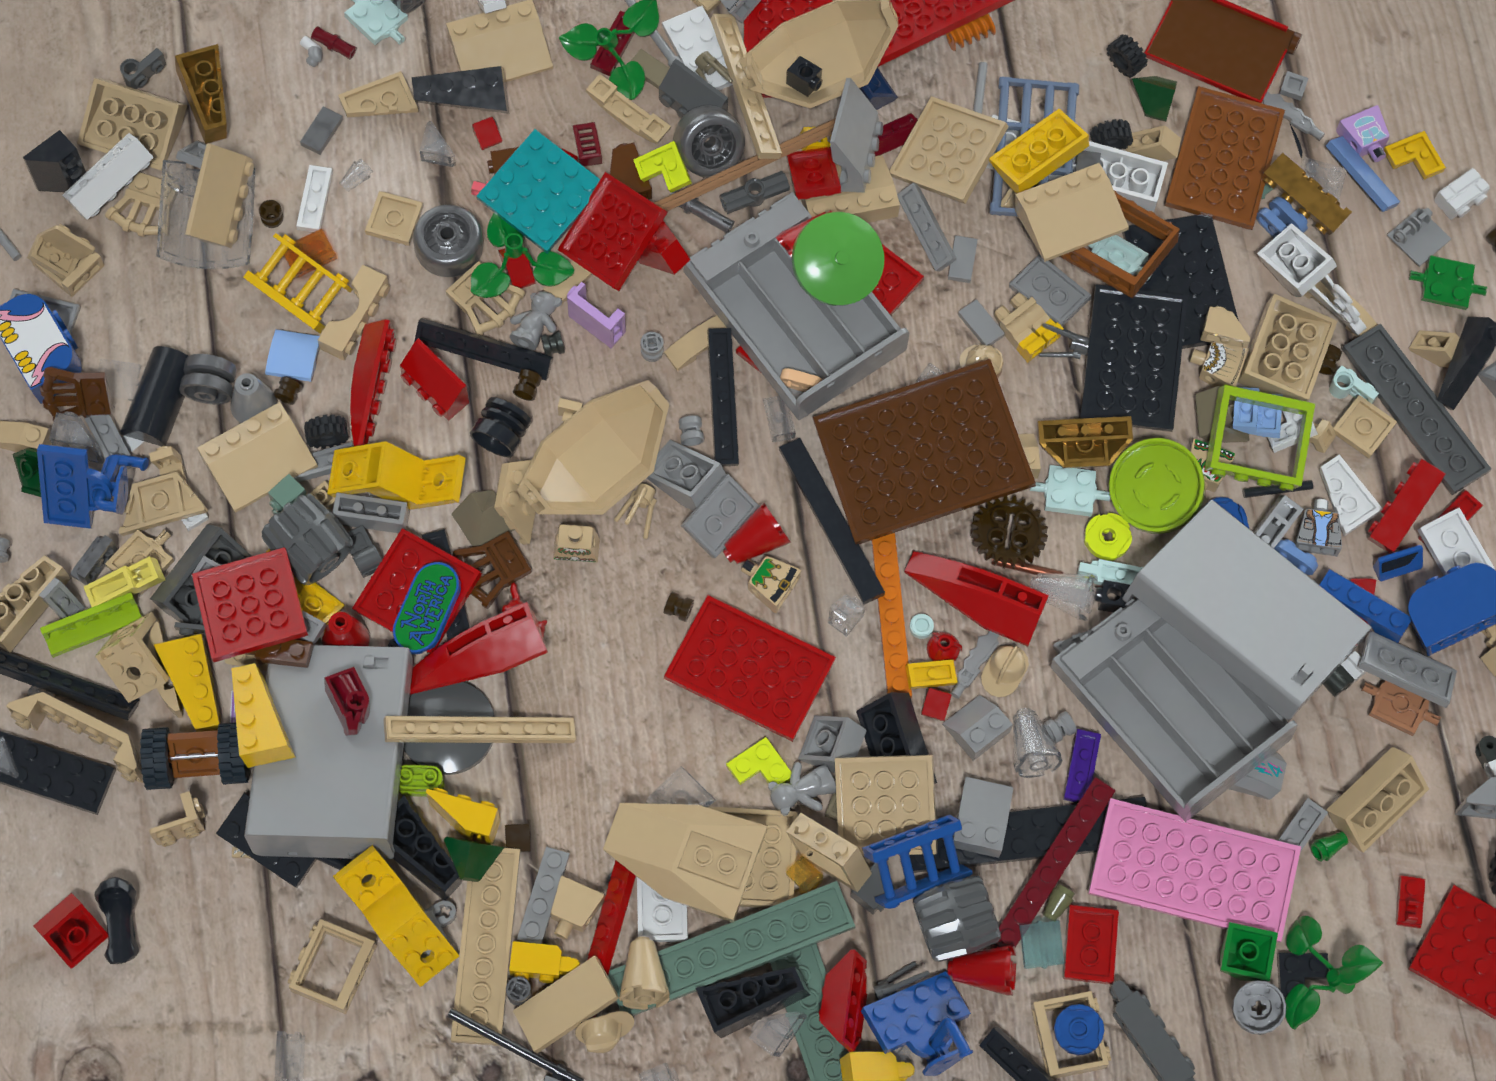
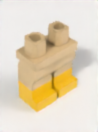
M1019 292L1010 300V304L1016 310L1011 313L1003 305L995 311L994 317L1000 324L999 327L1005 333L1008 341L1025 361L1029 363L1039 353L1043 352L1044 348H1048L1061 337L1060 334L1044 328L1043 324L1046 323L1062 330L1064 328L1058 322L1055 323L1045 313L1043 308L1036 303L1033 297L1027 299Z

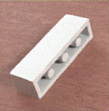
M128 133L62 196L82 217L88 220L90 217L98 214L101 206L114 199L117 191L123 186L130 184L133 176L147 168L154 157L136 137Z

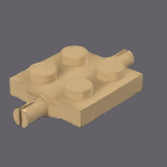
M163 529L153 539L137 530L105 565L113 572L123 566L129 567L150 556L158 560L160 568L164 573L174 562L173 558L162 548V545L171 535ZM146 590L139 592V594L142 596Z

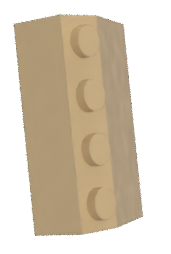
M526 0L509 5L507 8L446 23L448 38L460 71L502 66L505 82L553 69L533 0Z
M94 78L77 144L108 153L130 133L154 157L148 167L163 171L182 127L187 105L106 79Z
M206 144L186 228V235L205 243L232 249V245L236 243L238 237L237 224L243 216V208H241L243 199H246L248 195V178L251 177L254 170L253 159L213 144Z
M883 155L875 156V165L870 168L871 182L867 183L865 193L841 192L831 196L801 199L802 205L812 217L823 212L827 214L831 210L832 212H845L856 215L867 223L898 217L900 208L895 184ZM835 164L840 179L842 169L840 165Z
M1100 163L1015 194V212L1044 262L1129 230L1111 182Z
M1273 294L1264 308L1238 383L1249 388H1259L1260 392L1283 394V397L1308 402L1338 321Z
M280 402L197 447L204 464L235 513L267 496L268 492L288 474L295 478L306 471L318 467Z

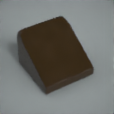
M505 825L506 848L520 849V852H531L530 825Z

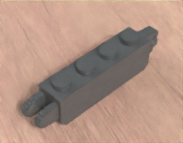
M1115 981L1110 987L1109 992L1116 1002L1112 1016L1158 1081H1195L1193 1078L1196 1074L1194 1072V1064L1187 1056L1184 1058L1179 1051L1180 1045L1175 1037L1167 1034L1164 1029L1166 1027L1165 1023L1159 1015L1155 1016L1153 1014L1147 997L1144 994L1140 995L1138 991L1132 993L1123 981Z

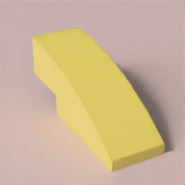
M149 556L129 567L123 566L84 586V590L91 607H94L130 592L132 595L165 581V577L158 560Z

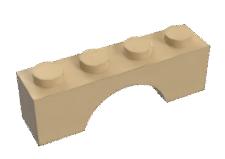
M365 265L361 266L351 283L353 292L359 299L357 310L345 320L329 321L318 339L320 350L345 361L348 354L351 355L354 352L356 340L359 335L362 336L364 325L367 324L370 317L376 315L379 308L378 303L381 298L387 296L390 289L386 275Z

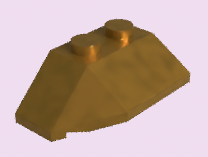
M1131 416L1037 422L1039 445L1062 468L1110 466L1133 440Z

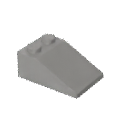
M669 440L657 455L654 472L646 479L682 506L694 511L726 473L721 463Z
M970 777L965 778L957 819L961 821L962 830L954 832L955 834L953 835L956 849L997 858L1000 857L1007 828L1013 787Z

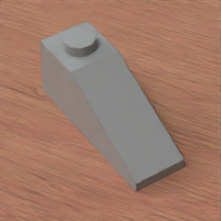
M1280 495L1254 533L1274 549L1304 509L1286 495Z

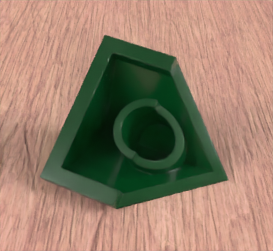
M1158 76L1132 78L1145 116L1166 122L1177 81Z
M26 448L13 453L22 486L21 492L41 497L37 450Z
M445 837L443 839L458 875L464 881L479 882L505 848L460 838Z

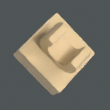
M560 398L558 415L563 416V423L581 409L583 403Z
M1322 419L1319 424L1313 423L1318 435L1311 437L1309 442L1314 444L1317 451L1325 453L1336 437L1331 423Z

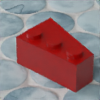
M662 221L638 262L642 265L675 275L691 259L666 223Z

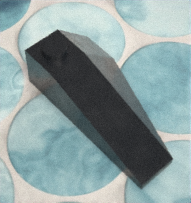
M1467 317L1437 398L1440 403L1450 410L1456 408L1495 350L1496 322L1490 317Z

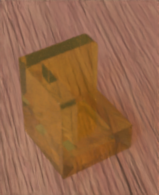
M803 856L786 872V875L799 886V893L801 895L815 890L823 882L824 875Z

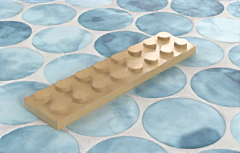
M504 848L479 882L467 881L454 1003L455 1010L501 1035L503 1033L506 986L508 982L520 861V849ZM453 1020L451 1042L500 1046Z

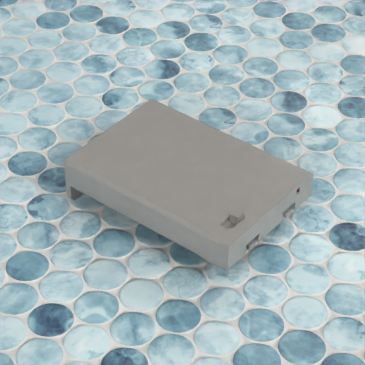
M791 192L771 205L769 211L763 210L758 214V218L752 217L724 235L722 241L718 239L711 244V248L705 247L691 256V260L684 265L683 272L726 328H731L733 337L798 420H801L906 351L910 333L906 328L901 329L872 292L858 302L844 306H832L813 299L802 289L795 277L791 256L775 238L782 231L813 218L794 193ZM789 368L818 376L823 380L806 392L786 387L780 379V375L783 369Z
M1213 500L1139 571L1122 598L1127 603L1134 596L1137 597L1288 721L1292 719L1314 692L1321 687L1345 658L1361 643L1372 628Z
M1138 598L1135 600L1131 599L1125 604V608H1119L1095 626L1089 635L1088 633L1083 635L1079 639L1080 642L1077 644L1074 642L1054 657L1051 669L1186 822L1292 739L1298 725L1294 720L1288 722L1285 718L1281 717L1265 704L1261 698Z
M314 645L307 668L268 663L266 684L296 758L254 766L244 835L254 854L259 856L355 859L373 845L383 859L394 858L395 850L392 844L404 742H385L383 719L385 716H407L413 670V658L409 648ZM354 667L369 696L370 713L365 724L362 723L360 732L357 735L346 736L344 728L325 692L324 677Z

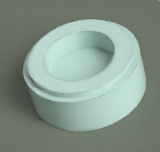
M926 614L915 615L910 622V632L918 639L929 637L934 628L933 620Z

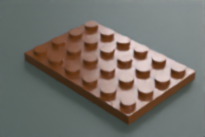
M1198 86L1164 206L1195 215H1207L1212 217L1213 220L1253 230L1265 187L1264 179L1266 177L1263 173L1270 167L1285 110Z

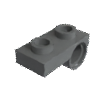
M156 48L140 62L135 59L124 60L120 65V71L125 84L128 87L138 89L142 88L154 74L160 73L166 65L163 53ZM132 71H136V72H135L134 74H132V75H129V74H128V73H130V72H132Z
M362 525L348 532L354 544L350 554L362 577L365 578L376 571L382 559Z

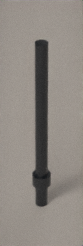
M453 1008L449 1011L448 1018L552 1073V1077L560 1081L562 1079L565 1081H584L583 1078L568 1071V1067L549 1061Z

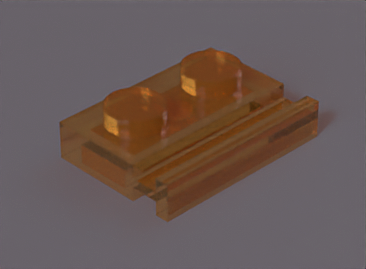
M322 228L295 241L294 246L321 266L337 259L336 253L333 251ZM288 249L283 256L289 267H291L299 255ZM306 261L295 278L297 279L317 268Z

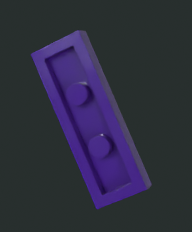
M1077 729L1063 800L1078 803L1092 782L1101 734Z

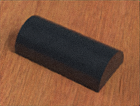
M156 346L152 349L120 430L121 435L158 446H166L185 398L179 389L181 379L186 375L183 369L185 360L188 357L187 354L165 346Z

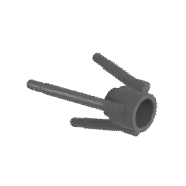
M1046 323L1043 324L1044 328L1072 339L1069 349L1073 350V352L1039 353L1040 357H1072L1080 359L1081 355L1087 356L1089 337L1078 335L1067 329L1062 330Z
M916 962L910 963L873 987L877 1000L897 993L896 989L928 976L930 972L925 971L894 984L892 981L908 972L917 964Z

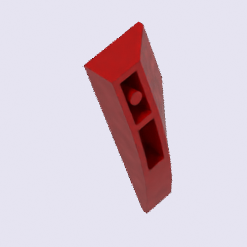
M387 319L364 325L351 384L350 416L354 447L368 444L369 437L374 436L375 423L373 421L375 415L378 416L380 412L381 402H379L380 394L385 392L386 381L384 377L385 373L390 372L391 359L389 357L390 353L395 351L397 342L396 338H394L395 330L392 329L390 320Z
M913 551L904 571L905 574L982 628L1025 646H1029L1049 597L1045 593L986 570Z
M528 602L469 628L422 659L413 667L410 695L502 673L548 653L538 620Z

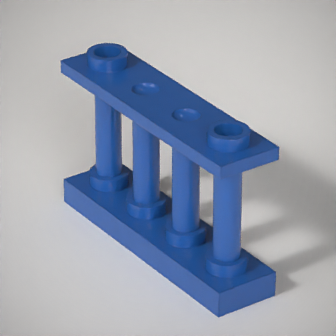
M947 815L863 847L864 857L878 865L885 893L874 897L875 902L884 908L892 909L898 907L901 902L922 895L941 884L973 875L971 869L962 864L959 865L953 840L954 832L962 830L961 821L952 815ZM943 838L950 868L938 873L931 844L933 840ZM921 846L928 877L916 881L909 852L912 848ZM899 855L906 885L894 890L887 861L889 857Z

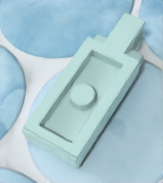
M1099 559L1098 561H1092L1091 564L1080 562L1077 576L1089 578L1088 582L1102 585L1104 580L1131 585L1143 567Z

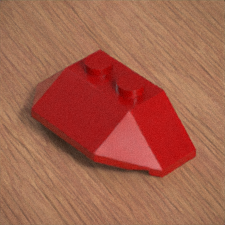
M855 949L850 950L826 974L825 983L822 988V1004L819 1010V1021L849 1052L855 1051L861 1041L864 1022L861 1010L866 1006L867 976L865 973L867 960Z

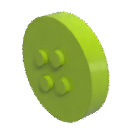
M1152 438L1133 444L1119 456L1111 471L1109 490L1115 509L1130 526L1146 533L1164 534L1182 528L1198 513L1204 500L1205 478L1198 460L1186 447L1169 439Z

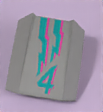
M1275 752L1229 789L1271 800L1281 791L1287 763L1280 754Z

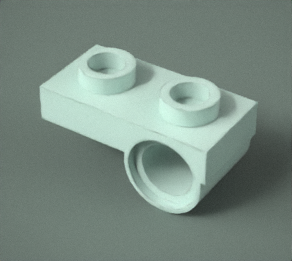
M1341 366L1336 371L1329 386L1331 395L1338 399H1343L1349 394L1356 399L1360 395L1373 404L1379 394L1371 384L1363 382L1353 370L1346 369L1344 366ZM1337 382L1344 383L1346 388L1340 387Z

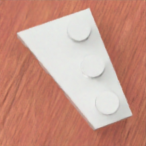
M1340 455L1320 467L1319 471L1334 511L1339 514L1340 527L1344 536L1382 511L1383 508Z

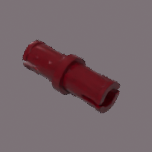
M319 26L315 27L311 34V39L320 42L331 52L340 53L349 60L356 53L357 47L340 39L339 35H333Z

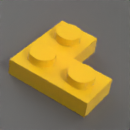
M1425 131L1384 148L1386 157L1393 169L1414 162L1424 180L1444 172L1446 168Z

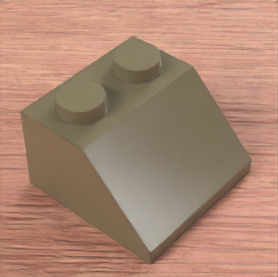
M1219 386L1196 394L1197 430L1199 437L1210 441ZM1229 400L1222 443L1250 441L1248 433L1233 429L1235 404L1233 400Z

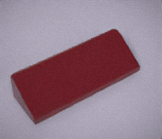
M910 113L883 125V133L878 135L879 149L874 152L875 156H880L903 146L918 119Z

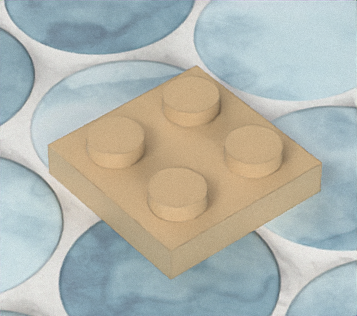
M379 191L365 229L366 235L410 246L415 225L423 209V202Z
M1359 395L1333 429L1336 436L1370 459L1394 428L1397 421Z

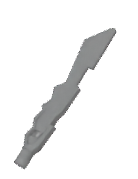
M1267 92L1263 104L1284 109L1283 118L1288 119L1291 125L1302 132L1314 136L1319 141L1324 137L1325 133L1314 125L1312 118L1305 116L1301 109L1294 107L1293 103L1285 102L1280 94H1270Z
M989 631L988 635L978 637L977 647L969 651L970 656L964 660L963 669L957 674L958 682L951 692L953 697L959 699L964 689L969 687L981 672L979 670L980 666L989 659L999 645L997 640L998 634Z

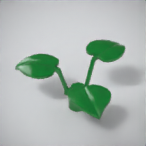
M641 0L627 9L623 16V23L626 27L630 28L628 30L613 29L610 31L608 28L597 30L593 25L583 23L560 35V42L571 56L581 61L594 58L597 53L596 46L609 50L621 65V67L613 70L609 81L617 86L618 92L629 100H634L643 90L645 71L636 61H630L625 65L614 49L618 43L616 35L631 34L633 31L640 37L651 35L659 24L657 0Z
M493 213L487 227V238L495 247L505 246L504 259L500 269L496 264L489 262L482 263L474 269L471 276V293L482 298H492L503 294L510 284V277L503 273L509 257L518 258L524 254L531 265L535 266L533 271L535 280L539 284L548 287L559 285L574 274V268L563 256L551 251L548 254L541 252L537 257V262H535L528 253V249L523 247V235L497 214Z
M1301 916L1293 923L1287 935L1286 945L1288 950L1295 955H1302L1309 949L1316 958L1329 968L1330 971L1327 974L1329 986L1311 985L1307 988L1303 984H1298L1288 993L1285 1000V1017L1289 1026L1294 1030L1302 1023L1311 1019L1318 1011L1320 995L1315 990H1327L1332 993L1338 990L1343 994H1349L1357 983L1370 976L1383 964L1369 948L1364 945H1354L1344 953L1342 957L1343 966L1340 968L1333 967L1313 948V945L1317 944L1322 938V929L1320 924L1310 916Z

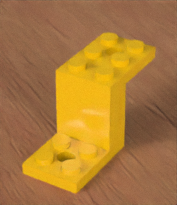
M387 441L334 450L327 494L336 497L337 492L345 494L369 492L382 499L407 502L409 510L459 503L466 458L461 455L423 460Z
M373 845L333 875L336 882L364 914L384 945L420 987L459 957L457 951L434 925L410 890ZM372 874L371 880L362 883V879L366 875ZM431 950L429 956L421 958L423 952Z

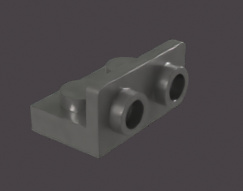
M106 535L103 538L96 537L70 572L71 576L85 585L94 582L106 566L105 563L118 550L114 541Z

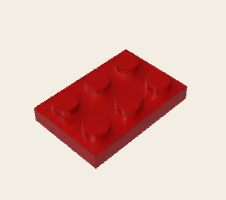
M831 147L797 151L787 155L794 193L798 200L841 193V184L836 165L832 159Z
M1077 905L1069 906L1063 979L1109 985L1114 983L1119 910Z

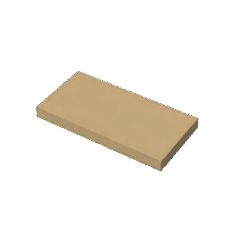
M593 956L514 1009L513 1012L533 1051L539 1053L575 1029L580 1023L590 1019L619 999V996L599 959Z

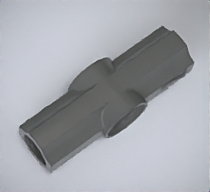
M780 171L762 179H750L744 186L721 194L720 201L724 211L730 214L748 206H760L764 200L789 191L790 186L785 173ZM751 191H758L759 194L754 195V194H751L750 192H751Z

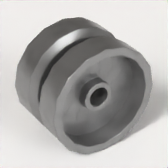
M193 354L186 358L183 369L186 375L182 377L179 389L181 394L193 401L205 404L218 405L228 403L232 396L233 387L231 383L235 380L236 366L224 358L208 354Z

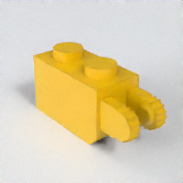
M512 942L509 967L510 976L523 977L528 981L529 978H538L539 982L554 983V980L560 979V975L565 976L580 966L579 960L574 959V957L562 956V951L557 945Z
M849 1052L840 1059L842 1081H905L908 1077L910 1078L914 1075L915 1072L912 1064L897 1062L896 1056L892 1052L886 1054L884 1052Z

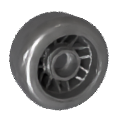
M712 105L700 106L687 112L678 122L673 136V141L677 144L686 168L692 173L706 178L738 164L745 147V137L739 123L726 110Z
M456 205L436 206L425 212L415 225L413 232L415 254L420 264L430 273L440 277H457L465 274L479 261L483 251L482 231L477 219L468 210Z

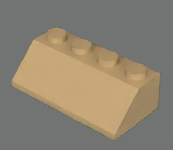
M1392 747L1326 811L1334 826L1339 831L1345 833L1348 840L1360 852L1364 853L1429 788L1412 755Z

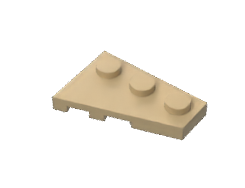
M401 71L338 95L347 118L419 112Z

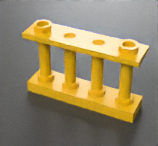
M275 233L273 237L280 241L281 244L260 272L257 271L256 274H253L248 270L243 278L321 334L326 326L320 323L322 319L320 316L342 287L351 293L353 289L347 285L349 280L339 273L334 276L294 246L296 242L286 234L281 237ZM291 249L299 256L278 285L275 284L271 287L266 283L269 280L267 277L286 251ZM307 261L317 269L298 295L289 300L284 296L286 294L285 290ZM325 274L334 283L315 309L307 313L302 309L304 306L303 302Z

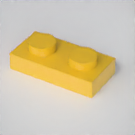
M954 660L910 663L905 666L909 689L950 686L957 683Z

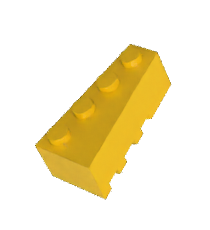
M202 634L154 644L196 732L217 731L221 718L206 643Z
M256 664L231 668L239 756L245 765L250 768L296 758L265 679Z

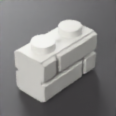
M1472 168L1440 190L1434 201L1450 220L1457 216L1462 218L1471 210L1470 207L1476 204L1479 206L1488 198L1487 193L1490 186Z

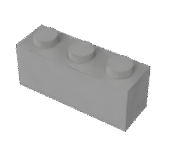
M337 492L333 514L341 525L360 527L363 525L365 529L399 533L402 528L406 530L409 509L407 502Z

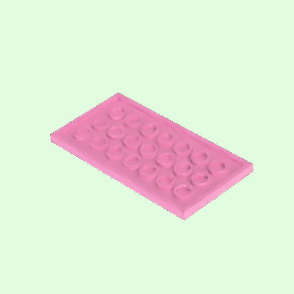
M1110 798L1088 894L1227 929L1228 923L1232 922L1277 932V942L1280 943L1282 942L1301 846L1191 818L1185 822L1179 815Z

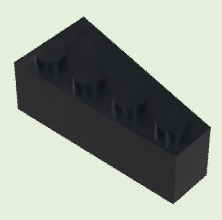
M502 66L412 77L414 100L417 103L510 114L505 74Z

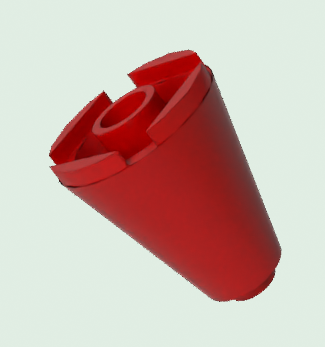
M763 503L724 544L726 549L723 553L730 563L735 561L736 564L783 547L789 544L790 540L765 503Z
M337 612L330 617L322 636V645L369 646L370 635L366 626L345 612Z
M998 947L953 958V961L948 962V975L952 976L953 981L1013 996L1012 990H1015L1016 963L1011 961V956H1016L1015 947Z

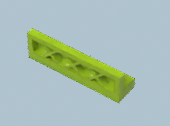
M130 592L43 626L40 630L54 658L110 636L115 631L142 616Z

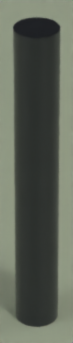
M1312 480L1302 481V486L1293 489V491L1281 490L1279 485H1271L1270 487L1246 488L1242 490L1244 498L1312 490L1314 485Z

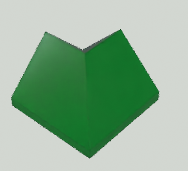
M1229 922L1220 951V971L1240 981L1269 982L1278 933Z

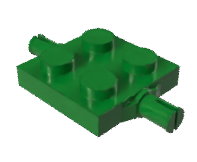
M1430 255L1427 269L1424 273L1412 270L1409 273V280L1422 282L1423 293L1421 301L1466 310L1472 293L1483 296L1487 293V286L1474 284L1475 265Z

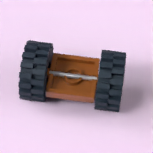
M236 722L220 723L217 731L171 734L168 727L142 729L140 761L142 764L143 783L146 790L169 789L173 787L174 778L220 775L223 785L248 783L250 770L239 756Z

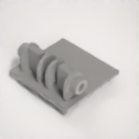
M1418 208L1387 235L1419 267L1428 260L1430 255L1433 256L1451 240L1431 219L1433 213L1429 208Z

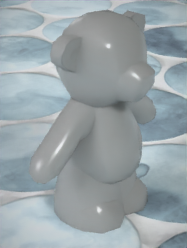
M545 291L532 293L530 296L532 300L531 310L515 315L510 319L511 324L516 325L520 323V327L510 334L511 341L518 347L532 351L536 350L544 325L549 332H556V326L549 315L555 311L556 307L561 306L562 300L556 298L552 293Z
M796 762L792 768L790 784H777L776 782L768 784V789L771 791V801L774 807L781 811L783 816L789 814L790 808L797 801L815 811H821L823 805L813 798L817 795L836 793L835 781L825 764L817 767L800 779L802 765Z

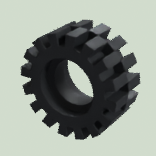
M1122 34L1108 45L1106 49L1108 51L1107 56H1110V62L1114 63L1113 66L1117 67L1120 73L1123 72L1124 76L1131 78L1147 66L1148 59L1145 58L1147 56L1142 52L1143 48H1139L1137 41L1134 42L1132 37Z
M1112 119V122L1107 120L1104 121V124L1099 123L1097 124L1098 127L1094 126L1093 130H1090L1091 141L1094 143L1122 150V148L1127 149L1133 142L1130 124L1126 120L1123 121V119L1118 121Z
M323 415V417L317 416L315 419L311 418L309 422H305L306 444L309 447L314 446L317 449L319 447L326 449L328 446L330 448L334 447V445L339 446L349 439L346 420L340 415L336 417L335 415L328 417L327 415Z

